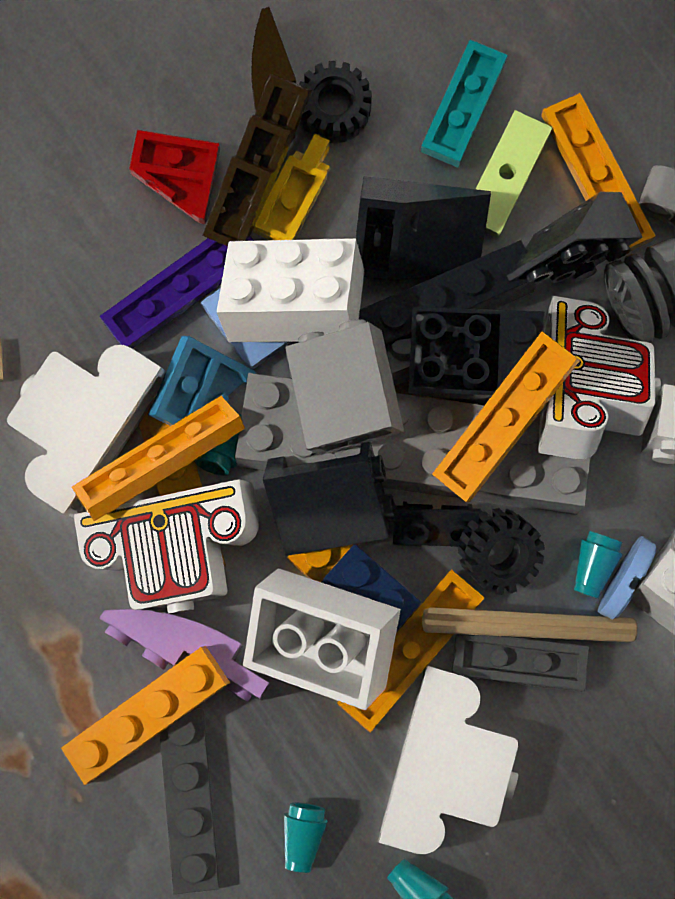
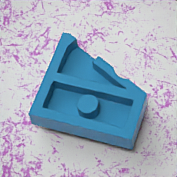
M181 336L148 415L172 426L219 396L228 401L230 399L228 395L243 382H247L248 373L255 374L256 371L190 336Z

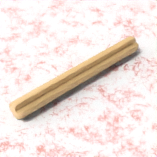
M427 608L423 611L422 628L427 633L630 642L635 641L637 638V621L634 618L618 617L612 620L605 616Z

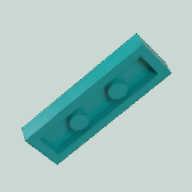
M469 40L421 145V153L459 168L504 68L507 54Z

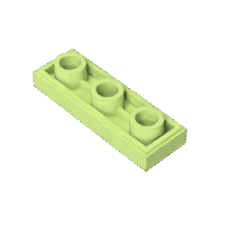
M516 110L476 187L477 190L491 191L485 233L498 239L553 128ZM509 173L512 179H504L500 174Z

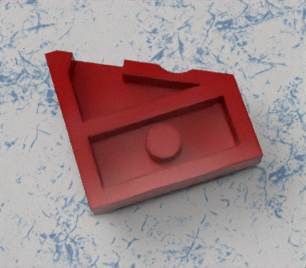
M137 130L129 170L132 176L195 221L206 224L220 145L214 142Z

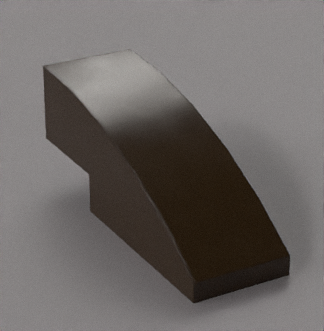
M270 7L261 9L251 56V82L255 113L270 74L296 83L294 72Z

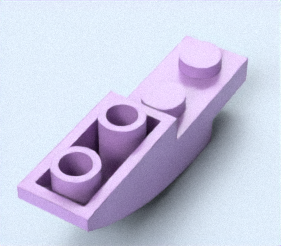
M104 610L100 616V619L109 625L105 631L106 634L125 646H128L131 639L146 648L142 656L163 670L168 663L175 666L185 659L187 654L190 655L198 648L207 646L230 681L226 689L247 702H249L252 695L262 700L270 687L269 682L235 661L243 648L241 643L201 623L176 615L148 610Z

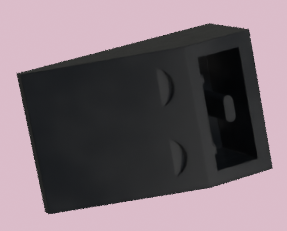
M364 176L356 231V241L364 267V277L402 280L435 276L482 256L491 191Z
M599 192L535 233L508 273L509 282L528 281L532 285L547 279H551L552 283H558L568 278H573L574 282H578L594 275L597 272L596 266L603 261L611 262L627 255L631 251L629 245L643 237L622 192Z
M413 307L408 393L485 405L539 334L544 332L545 312Z

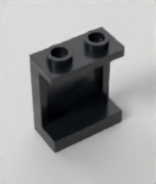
M371 442L362 443L360 453L357 455L288 467L285 456L267 460L263 484L285 556L389 538L390 521L396 520V507L392 494H385L382 485V482L386 481L384 461L381 455H374Z

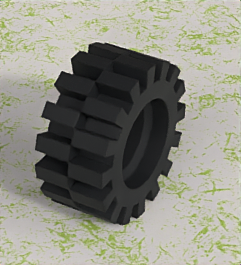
M329 61L328 68L324 69L322 63L315 65V73L308 70L304 74V82L300 81L299 85L312 90L301 120H303V128L306 132L310 129L312 130V137L314 134L326 136L327 140H330V143H333V137H339V141L342 143L347 141L348 134H351L354 138L359 135V128L362 127L364 129L367 125L371 112L372 91L369 90L370 83L367 78L361 79L362 72L357 67L351 72L349 63L343 62L342 68H336V61ZM334 89L346 93L350 99L349 108L339 115H329L322 111L318 100L325 91Z
M500 508L492 509L493 517L484 511L479 514L481 523L477 524L473 520L468 523L467 526L472 529L470 535L462 532L460 539L466 546H458V554L463 557L459 561L466 570L465 572L484 590L488 592L492 590L495 594L503 595L505 588L511 594L517 592V583L524 588L530 584L526 579L529 573L534 577L537 576L539 570L534 564H543L544 556L538 551L545 550L544 542L539 539L541 537L540 533L519 514L517 515L512 510L506 509L504 513ZM512 538L514 546L510 555L499 564H489L488 557L494 545L502 539Z

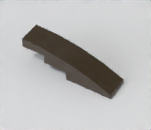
M270 74L256 113L251 115L237 154L232 156L202 236L225 246H228L229 241H248L280 171L312 90L277 75Z

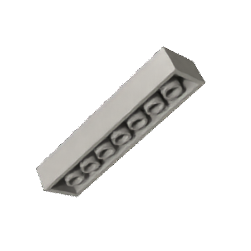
M248 373L241 417L246 429L239 432L235 456L239 468L265 471L268 459L285 456L288 467L360 453L361 444L324 455L307 450L292 379ZM396 393L404 432L371 441L374 455H381L384 461L386 481L382 482L383 488L460 498L434 477L432 473L485 405ZM539 413L472 500L577 515L585 506L590 457L586 459H571L538 453Z

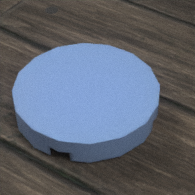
M643 536L639 537L623 559L598 607V613L607 616L612 620L618 618L631 601L636 585L642 576L645 577L657 550L656 545L650 542L649 539Z

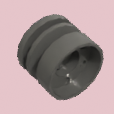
M675 237L647 247L644 253V260L638 254H630L625 256L623 262L615 260L606 264L604 282L613 312L627 337L631 340L652 343L654 337L658 339L667 337L670 331V324L675 327Z

